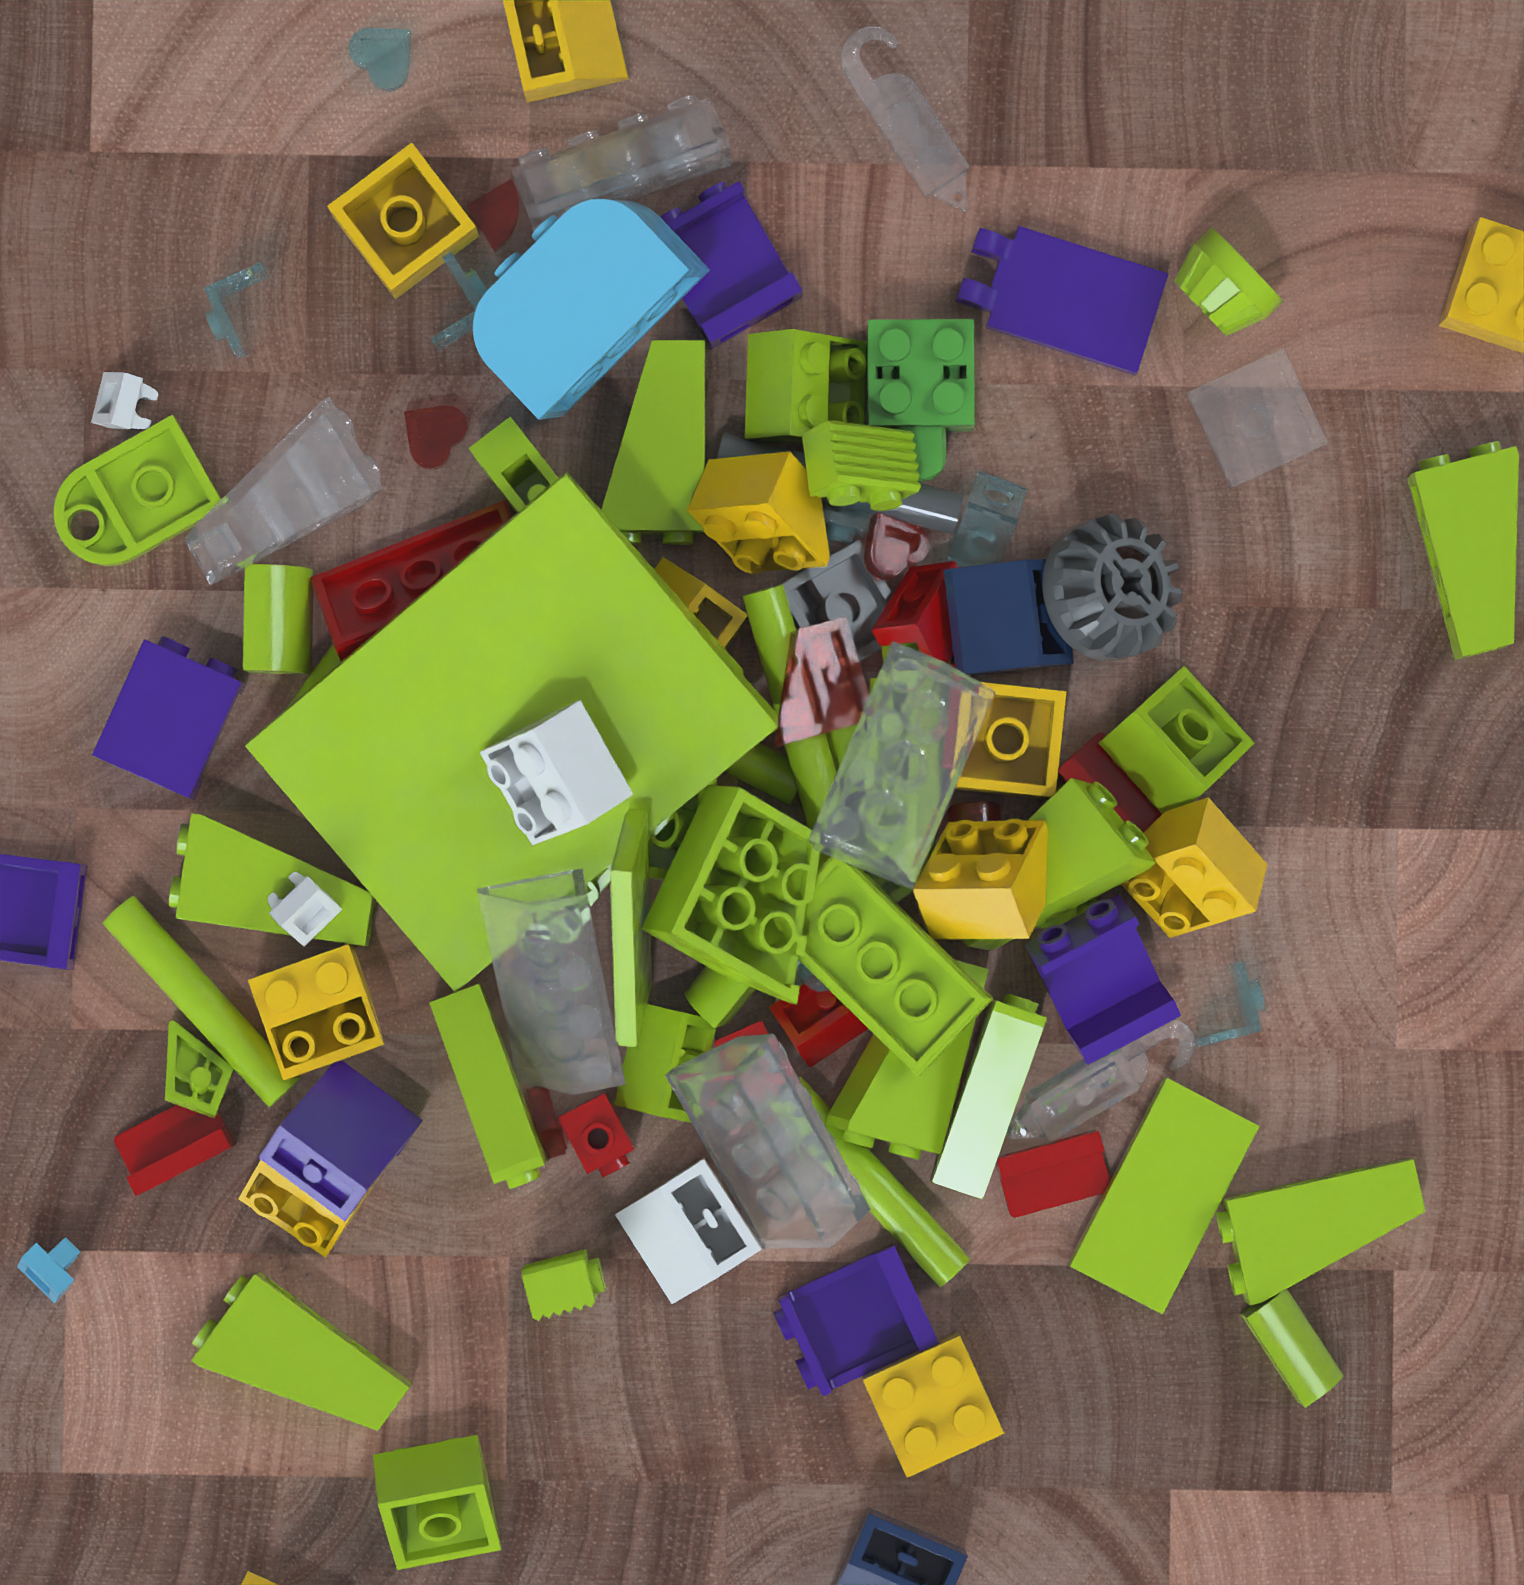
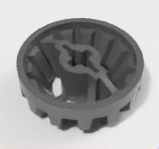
M1109 514L1074 525L1056 540L1047 556L1043 570L1042 588L1048 615L1053 626L1064 641L1086 657L1099 661H1117L1136 656L1158 647L1162 643L1163 633L1173 630L1177 623V613L1171 607L1182 602L1183 590L1182 588L1172 587L1170 575L1180 570L1176 559L1164 560L1161 551L1167 545L1166 541L1159 533L1147 535V526L1144 521L1134 517L1123 520L1118 514ZM1118 547L1134 548L1141 552L1143 559L1141 562L1131 558L1123 560L1114 549ZM1148 568H1150V571L1152 573L1155 596L1151 593L1152 581L1150 573L1147 570Z

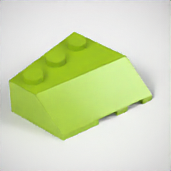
M709 785L641 929L725 977L797 1005L800 986L795 985L799 956L805 955L807 936L802 935L807 903L813 901L823 836L740 787Z

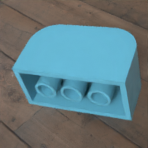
M592 199L574 205L559 219L555 214L551 215L533 232L531 237L536 242L522 256L515 252L496 269L494 274L498 277V280L487 290L477 305L473 319V337L481 358L538 420L563 417L710 271L660 216L642 204L632 201Z

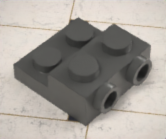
M860 540L831 555L827 567L808 568L782 583L809 677L817 688L882 650V646H879L871 629L893 594Z

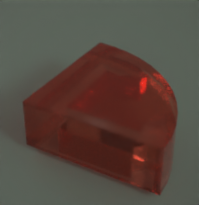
M512 179L466 205L494 253L509 241L518 221L519 197Z
M541 1084L526 1089L536 1127L548 1158L551 1159L566 1154V1149L568 1148L562 1129L557 1121L548 1087Z

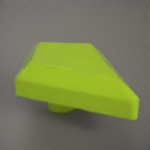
M172 1020L168 1025L165 1101L215 1119L234 1068Z

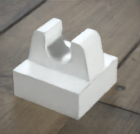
M104 372L91 423L114 429H147L151 425V420L137 415L135 411L137 401L140 398L157 400L158 392L142 383L143 378L124 372Z
M294 872L289 876V879L296 887L283 900L274 892L269 895L268 903L272 908L269 914L284 930L305 946L342 908L310 877L307 876L305 878L301 874Z

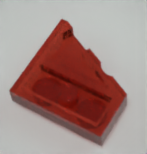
M846 616L791 632L778 715V727L776 728L775 735L777 747L877 719Z

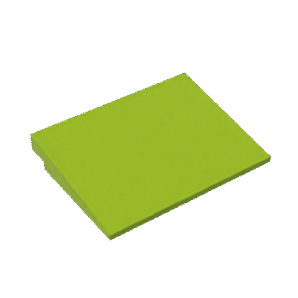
M565 472L249 739L245 747L452 990L456 992L613 863L623 820L628 809L647 810L649 834L778 727V714L743 676V669L575 480ZM580 700L633 795L584 826L532 845L527 835L517 826L514 812L501 789L491 780L487 771V764L480 752L549 713Z

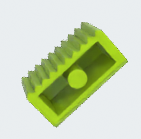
M827 420L804 432L802 440L810 497H827L829 504L834 506H846L859 501L860 503L868 502L871 509L875 511H887L900 507L903 499L919 492L921 484L918 482L920 474L916 472L919 464L915 462L918 455L914 452L916 444L913 442L915 434L906 430Z
M587 1249L526 1264L521 1269L532 1318L540 1321L543 1315L550 1319L553 1312L560 1316L563 1310L571 1313L574 1307L582 1310L584 1304L592 1308L598 1293L605 1292V1289H607L599 1258L589 1260Z

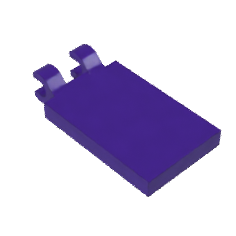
M1018 226L1014 240L1008 239L999 233L979 228L971 253L999 261L991 287L975 280L963 278L956 303L990 313L986 325L987 329L1136 376L1168 273Z

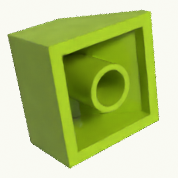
M1185 666L1180 668L1099 742V745L1108 753L1113 762L1127 774L1146 795L1149 802L1162 814L1165 811L1196 800L1255 744Z
M478 1434L373 1454L378 1507L397 1570L501 1550L489 1478Z

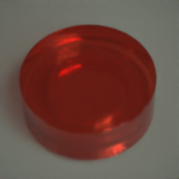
M995 802L959 803L947 809L948 822L961 820L1001 821L1000 805H997Z

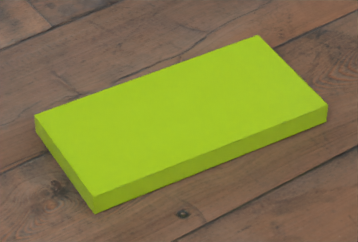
M628 809V812L625 813L610 870L615 1029L618 1046L637 1047L652 986L651 934L641 929L650 911L647 810Z
M842 849L837 850L817 871L813 901L807 903L802 935L807 936L805 955L799 956L798 960L917 1077L921 1076L994 998Z
M1163 1077L1067 1265L1163 1315L1260 1126L1171 1079Z

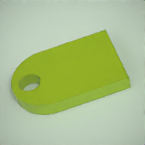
M172 414L74 470L64 480L56 495L54 521L61 540L75 555L95 565L118 566L137 559L222 511L226 506L178 421ZM89 511L94 513L99 520L98 532L89 540H77L71 533L72 519L80 512Z

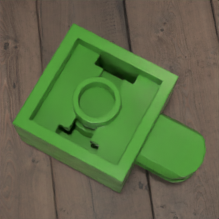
M974 319L868 320L866 327L867 425L913 432L915 434L913 442L916 444L914 452L918 454L915 460L919 464L916 471L920 474L918 482L932 480L941 473L946 464V432H972L975 425ZM959 366H961V379H959ZM878 367H882V379H878Z

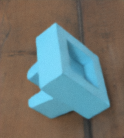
M66 1237L48 1254L35 1243L21 1257L17 1267L55 1304L71 1288L74 1279L66 1270L78 1258L81 1251Z

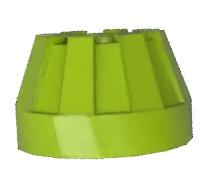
M1212 226L1193 243L1174 281L1226 336L1266 319L1284 302Z

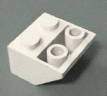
M580 700L549 713L480 752L487 764V771L491 780L501 789L514 812L517 826L527 835L532 845L584 826L633 795Z
M705 1157L615 1214L671 1304L710 1283L761 1250L758 1240Z

